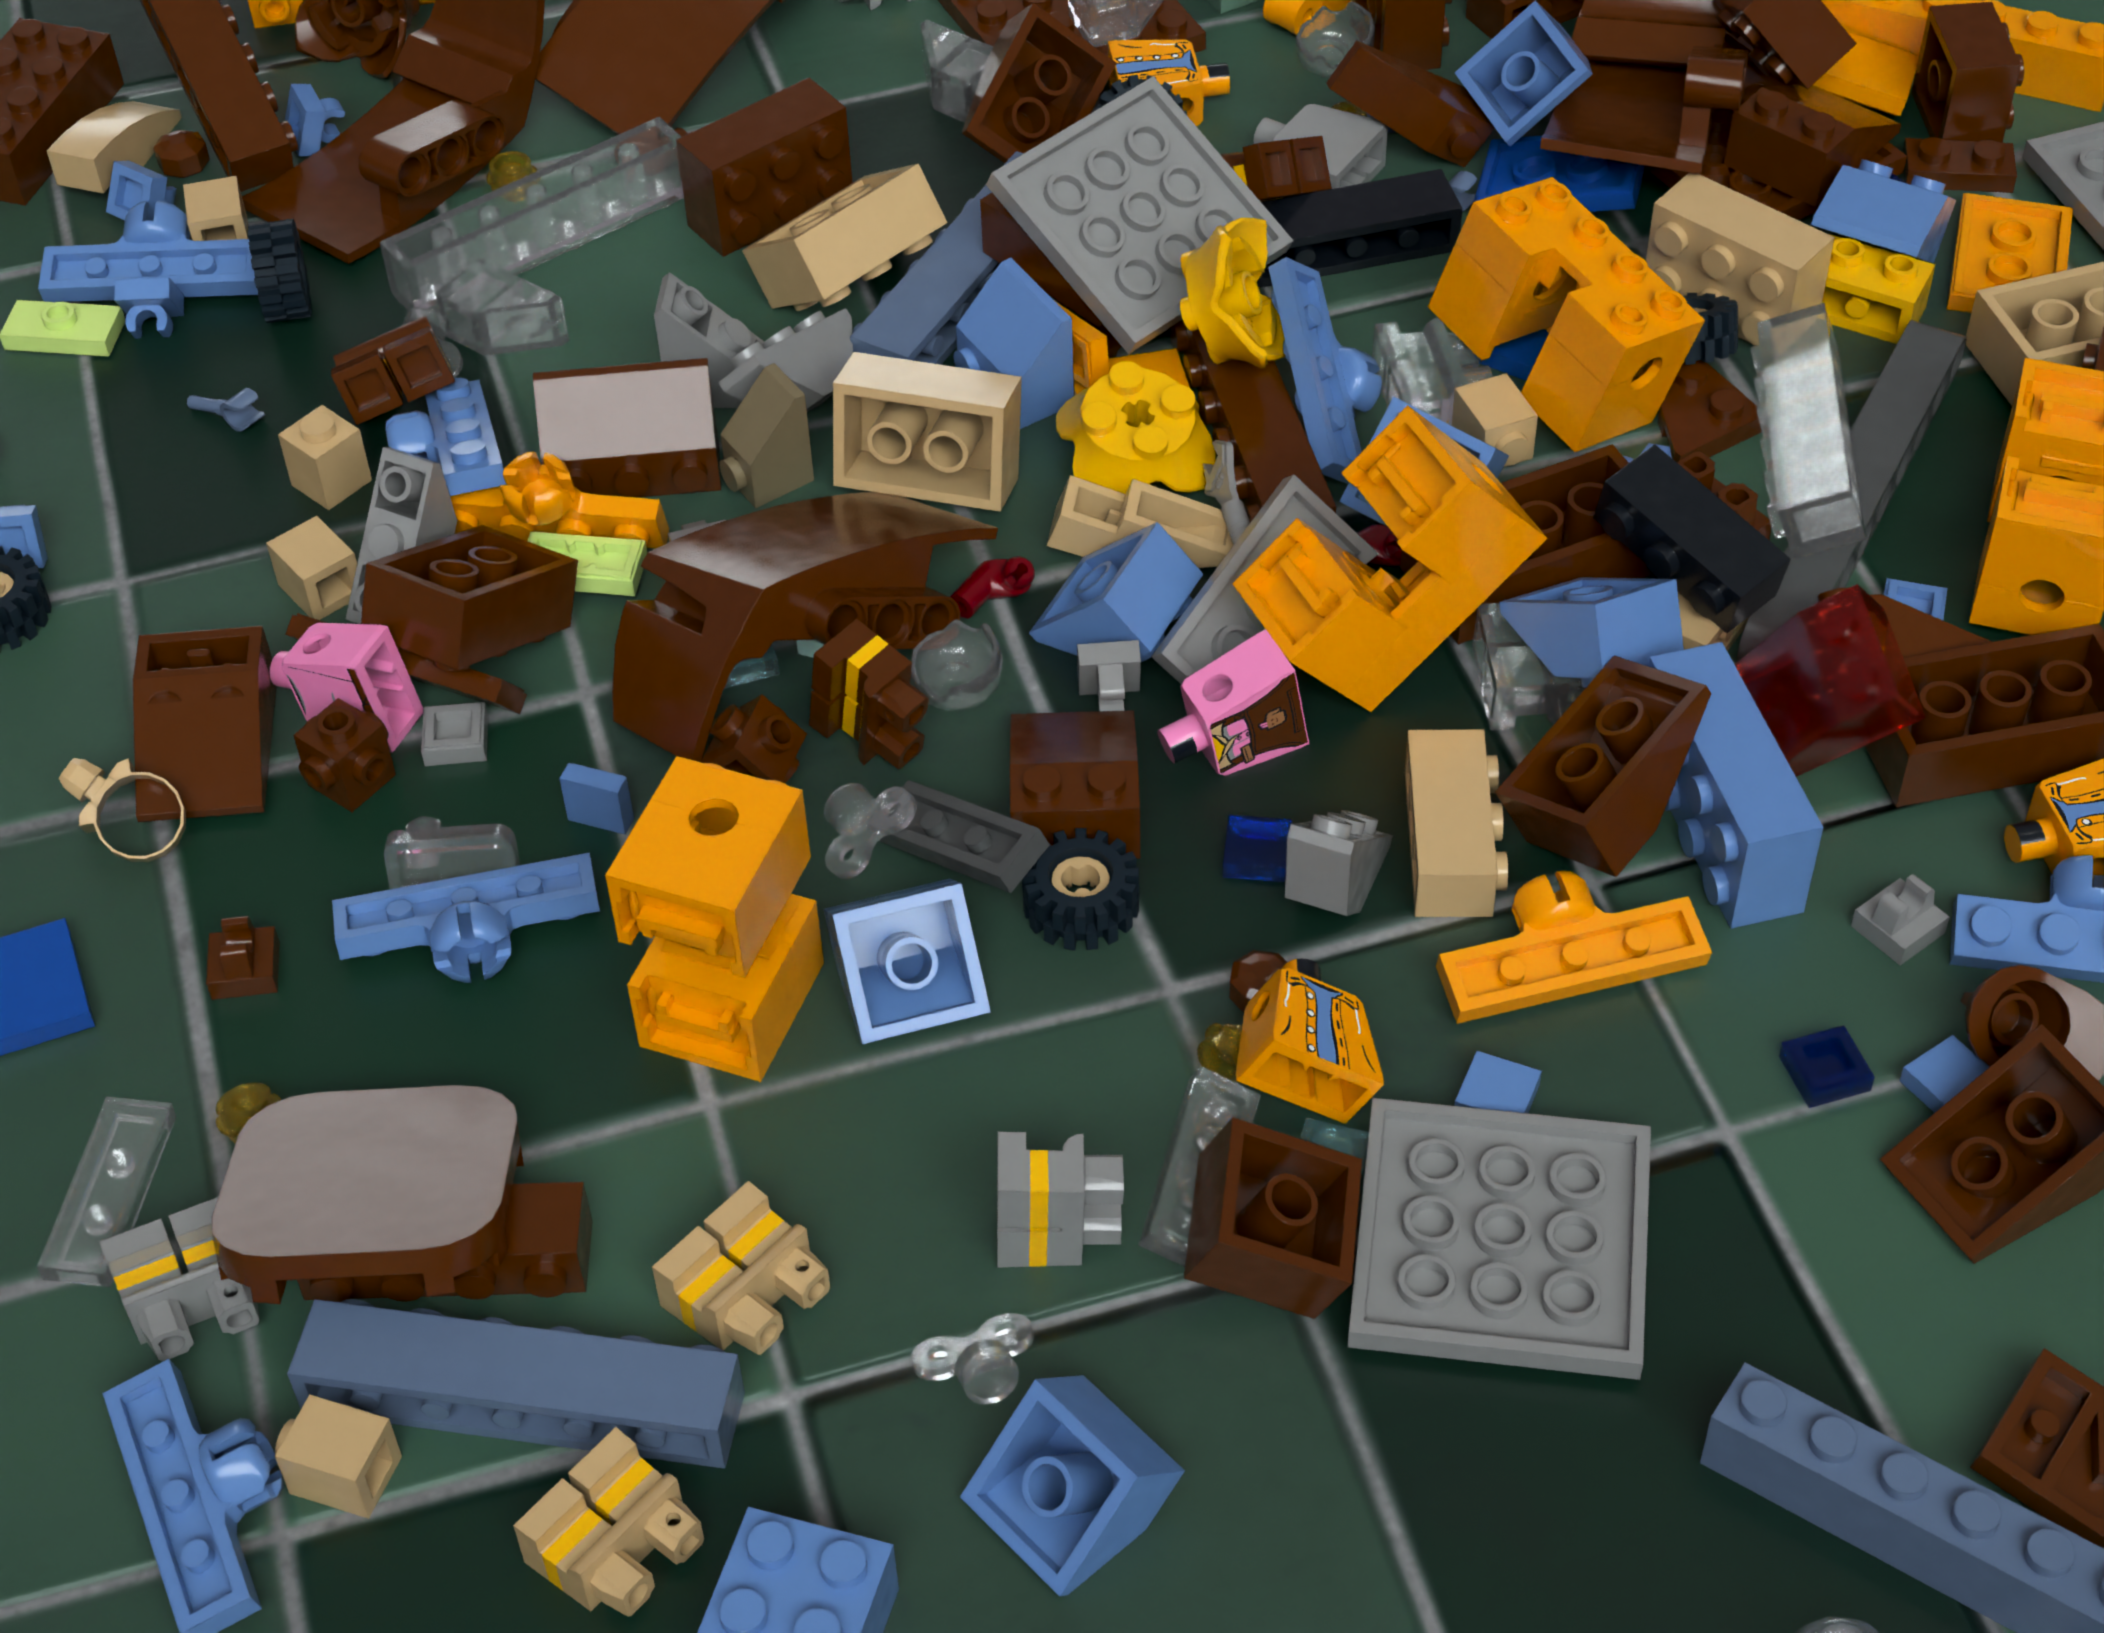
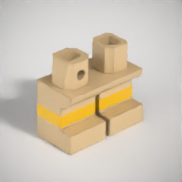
M747 1181L703 1221L705 1230L697 1226L652 1266L659 1303L662 1308L723 1351L735 1341L752 1352L761 1355L778 1340L780 1333L784 1329L782 1314L774 1309L772 1305L785 1294L803 1309L812 1308L829 1292L830 1281L828 1269L810 1251L807 1228L800 1224H795L791 1227L770 1209L768 1196L750 1181Z
M615 1427L568 1472L571 1484L562 1478L513 1526L524 1563L590 1612L602 1601L620 1613L632 1616L650 1598L651 1592L655 1587L652 1573L643 1567L640 1562L656 1548L676 1565L684 1563L703 1544L704 1535L701 1522L682 1501L678 1479L668 1473L661 1475L639 1456L636 1443Z

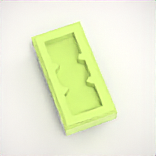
M17 300L0 332V339L4 350L108 357L125 324V316L120 306Z
M530 532L528 542L578 560L575 592L624 596L636 595L644 569L641 567V564L647 555L645 540Z

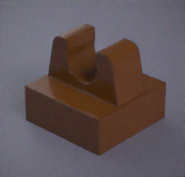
M249 916L221 919L223 932L209 933L206 985L211 999L217 1000L278 993L280 941L275 926L254 928Z

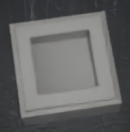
M485 702L423 707L421 753L425 766L487 761L488 713Z

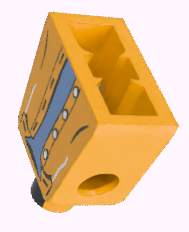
M1186 39L1108 41V57L1116 62L1108 79L1110 89L1114 82L1119 79L1121 83L1128 80V76L1138 75V79H1146L1147 75L1154 76L1161 85H1163L1164 81L1171 85V92L1175 96L1177 94L1180 95L1183 100V110H1187V116L1196 126L1203 122L1204 97L1230 94V75L1227 63L1199 66L1192 42Z
M2104 758L2044 779L2035 787L2025 822L2007 825L2004 831L2006 851L2013 862L2019 863L2043 858L2053 874L2055 867L2064 859L2074 856L2093 855V878L2094 875H2104Z
M1302 958L1287 962L1282 969H1278L1248 1002L1244 1010L1235 1073L1237 1082L1343 1124H1346L1384 1085L1383 1074L1363 1003L1357 996L1322 982L1321 969L1316 962Z

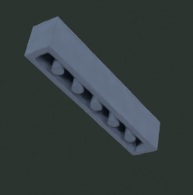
M1016 151L1004 165L1024 153ZM986 185L975 198H971L966 202L962 212L950 226L939 232L935 242L924 255L912 262L907 274L891 291H887L882 296L879 305L865 321L858 323L854 327L850 336V341L853 343V352L942 365L957 347V323L1000 264L983 253L980 199L992 193Z
M314 1299L287 1372L300 1409L310 1394L389 1418L391 1424L589 1451L617 1427L636 1443L641 1458L723 1469L726 1468L745 1395L738 1354L726 1353L722 1349L711 1345L701 1344L687 1348L656 1344L647 1338L635 1335L623 1336L618 1339L587 1335L579 1330L565 1326H557L549 1330L517 1326L496 1317H486L481 1320L444 1316L437 1311L426 1308H417L410 1312L378 1308L365 1301L356 1299L344 1300L341 1303Z
M1745 1362L1710 1418L1700 1464L2016 1633H2104V1549L1748 1363Z

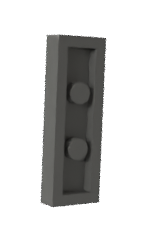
M910 780L904 784L870 825L878 839L884 844L1009 893H1012L1050 846L1041 830L1037 827Z

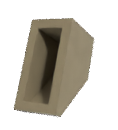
M773 363L764 367L720 434L724 458L719 462L721 475L730 490L733 492L740 491L755 508L814 481L805 394Z

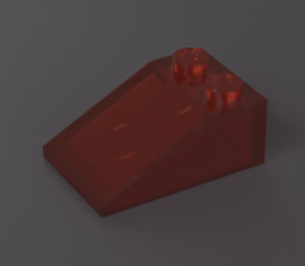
M1858 584L1799 611L1734 664L1796 777L1926 718L1885 609Z

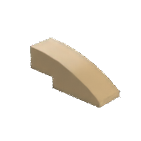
M135 101L118 102L99 108L81 118L67 129L47 150L57 185L104 194L110 186L113 162L129 160L144 167L155 153L153 147L160 137L170 133L181 120L180 110Z
M1072 475L1069 476L1056 505L1047 542L1048 547L1084 557L1158 522L1198 568L1218 567L1234 545L1221 509L1132 479L1126 494Z

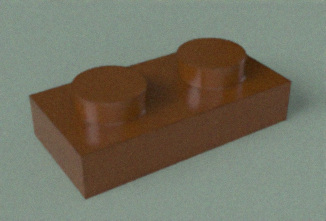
M1938 137L1925 139L1905 138L1903 153L1907 155L1903 174L1904 183L1911 184L1913 176L1918 175L1946 184L1944 190L2013 193L2017 171L2013 143H2002L1994 140H1945Z

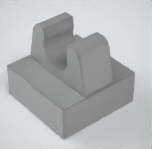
M1139 640L1077 644L1079 695L1097 694L1099 711H1124L1123 699H1125V692L1140 691L1141 657Z
M1915 874L1907 877L1906 882L1899 878L1855 909L1851 927L1901 966L1945 934L1950 916L1934 905L1935 890Z

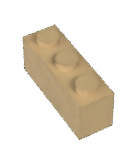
M1484 729L1408 730L1404 773L1415 917H1493L1496 891H1506L1508 887L1507 852H1496L1495 841H1502L1503 806L1502 803H1491L1490 793H1495L1499 785L1498 756L1487 755Z

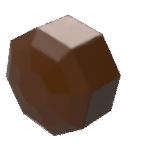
M176 130L161 136L153 147L157 163L164 175L186 178L200 173L210 160L206 143L199 132Z
M1256 950L1237 959L1232 965L1229 998L1244 1013L1248 1002L1278 969H1282L1287 961L1279 953Z

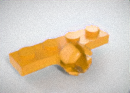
M534 451L526 452L511 461L504 468L502 474L507 485L450 496L457 517L454 534L485 525L528 541L530 532L533 531L645 540L647 548L656 549L667 543L670 530L660 499L597 495L581 492L574 486L565 462L556 455L546 452L543 457L545 464L542 465L537 453Z
M1557 871L1555 876L1561 889L1555 893L1545 874L1526 882L1517 890L1511 910L1520 931L1518 935L1441 953L1438 955L1435 967L1456 1023L1459 1024L1708 964L1712 950L1689 896L1622 912L1604 913L1595 905L1587 883L1583 878L1571 871Z

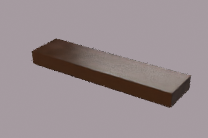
M297 613V616L292 615L285 635L299 640L310 626L316 623L327 622ZM399 652L412 680L485 702L486 704L517 714L521 713L527 697L523 689L503 679L472 669L461 672L441 670L433 665V660L413 652Z

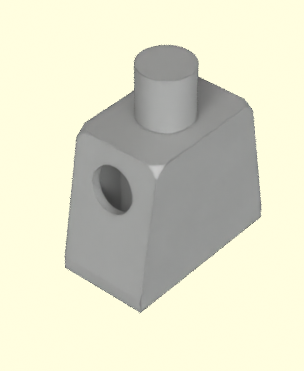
M1308 104L1287 124L1268 117L1263 118L1256 128L1253 142L1256 144L1323 136L1331 187L1334 189L1370 182L1385 167L1388 126L1374 118L1322 105Z

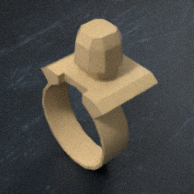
M73 758L61 773L59 780L63 788L83 803L86 799L90 800L79 814V826L85 833L97 832L99 839L114 855L131 862H150L166 856L179 844L186 829V809L178 791L166 779L150 772H135V767L129 758L117 762L109 773L108 778L105 779L102 777L105 773L103 769L85 759ZM135 779H152L166 785L176 795L181 807L180 826L174 839L162 850L146 856H131L113 849L105 841L100 829V814L107 799L119 787L134 782Z

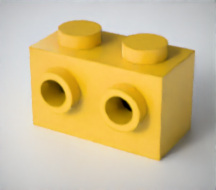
M1829 234L1835 238L1819 321L1897 344L1910 320L1919 322L1926 309L1936 264L1915 259L1907 254L1895 253L1867 245L1853 238H1843Z

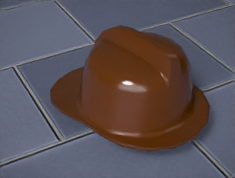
M2018 964L1999 969L1978 985L1974 992L1963 993L1960 1001L1966 1006L1965 1026L1968 1040L1976 1056L1988 1066H1992L2039 1025L2043 1024L2098 1081L2104 1075V1004L2087 991L2041 969Z

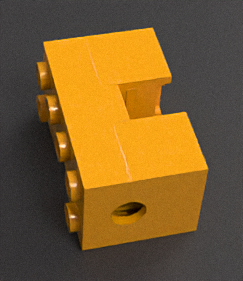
M1553 177L1473 202L1428 304V308L1481 361L1490 358L1494 347L1542 329L1549 333L1521 393L1538 417L1574 452L1652 423L1705 322V319L1687 303L1680 293L1666 284L1648 267L1647 262L1642 257L1633 253L1610 231L1605 222L1596 218L1572 195L1565 185L1559 183Z
M2031 358L2024 359L1997 463L1987 522H1990L1980 558L1969 623L2028 635L2100 623L2104 611V371Z
M1408 405L1341 474L1348 482L1357 487L1397 537V544L1401 549L1418 560V562L1400 580L1382 568L1376 572L1296 518L1232 583L1290 663L1370 712L1398 687L1548 539L1482 461Z
M679 756L675 757L605 874L618 942L631 945L638 932H642L645 937H654L627 984L639 1047L761 1082L824 964L817 901L791 894L811 858L802 789L788 786L777 780H765L727 770L717 764L701 763Z

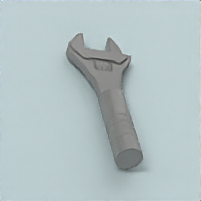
M1215 440L1212 442V445L1218 456L1214 465L1203 463L1206 480L1204 493L1207 496L1215 497L1222 506L1221 512L1234 545L1250 524V520L1236 489L1233 445L1231 442Z

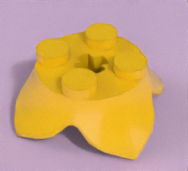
M1238 218L1227 223L1224 227L1221 225L1217 226L1209 239L1201 247L1181 255V268L1186 279L1188 296L1180 300L1181 316L1190 331L1199 329L1201 336L1206 342L1209 356L1215 364L1229 360H1240L1262 369L1268 364L1267 361H1274L1285 357L1283 351V341L1285 338L1280 316L1274 308L1272 299L1260 294L1257 285L1261 274L1265 272L1267 262L1266 220Z
M1121 361L1113 365L1109 374L1100 377L1092 386L1083 389L1066 401L1056 415L1057 433L1061 439L1073 441L1075 446L1072 464L1073 475L1126 494L1132 479L1147 484H1152L1156 481L1162 482L1168 488L1177 492L1190 493L1203 490L1206 486L1203 463L1214 465L1216 461L1215 449L1212 445L1213 441L1199 415V404L1195 399L1194 392L1167 374L1141 368L1132 361Z

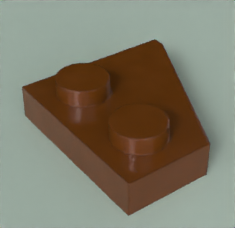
M1698 360L1696 364L1685 365L1684 361L1658 410L1657 422L1662 437L1668 438L1672 459L1678 462L1697 451H1701L1707 457H1712L1764 432L1767 414L1708 363Z
M2044 1348L2031 1364L1970 1468L2046 1519L2102 1548L2104 1547V1386Z

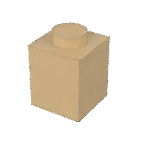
M237 176L183 185L187 224L193 241L249 239L248 218Z
M1507 373L1455 388L1452 414L1453 427L1509 455L1504 467L1533 459L1538 415Z
M319 406L278 434L291 485L327 510L332 509L372 481L360 429L325 406Z
M318 516L266 542L278 585L309 617L321 620L349 604L357 568L355 553Z
M310 1394L296 1419L292 1418L285 1423L279 1433L275 1446V1459L289 1494L368 1519L402 1458L389 1418Z

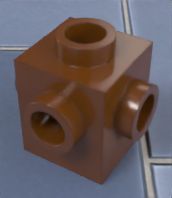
M761 694L740 707L732 704L718 715L710 729V733L714 737L701 763H713L727 770L765 780H777L786 783L799 766V759L796 758V755L807 733L793 722L781 708L774 705Z
M339 698L317 716L309 719L293 735L301 760L299 770L307 781L308 786L350 812L355 811L396 775L387 742L389 734L384 723L374 713L368 710L359 711Z

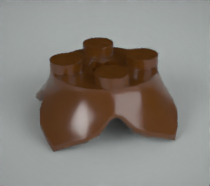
M304 0L298 8L295 19L296 50L325 62H341L352 57H359L362 68L368 74L377 78H387L392 74V70L403 48L406 32L411 26L412 17L416 16L419 12V0Z

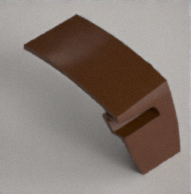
M435 0L431 15L425 25L419 30L408 34L392 70L395 75L404 79L373 108L326 146L276 179L242 196L245 210L267 222L294 219L300 239L348 264L372 252L408 229L441 205L474 177L524 128L540 58L545 0Z
M573 0L557 23L552 37L540 52L535 80L620 137L628 133H635L660 139L666 135L720 63L775 0ZM777 0V1H779L780 3H783V2H785V1H787V0Z
M1585 0L1576 20L1572 40L1588 59L1593 74L1554 108L1545 133L1541 137L1540 149L1701 174L1715 108L1739 110L1745 85L1748 50L1724 48L1726 28L1716 18V15L1722 10L1713 0Z
M861 492L819 497L773 506L700 529L648 552L641 567L661 577L666 582L654 600H627L623 608L615 643L612 690L613 721L675 756L701 762L715 713L731 671L742 660L762 658L774 641L816 640L825 645L851 622L858 619L895 649H929L944 646L952 639L958 629L960 610L953 598L926 586L933 545L967 540L996 539L998 528L901 496L877 492Z

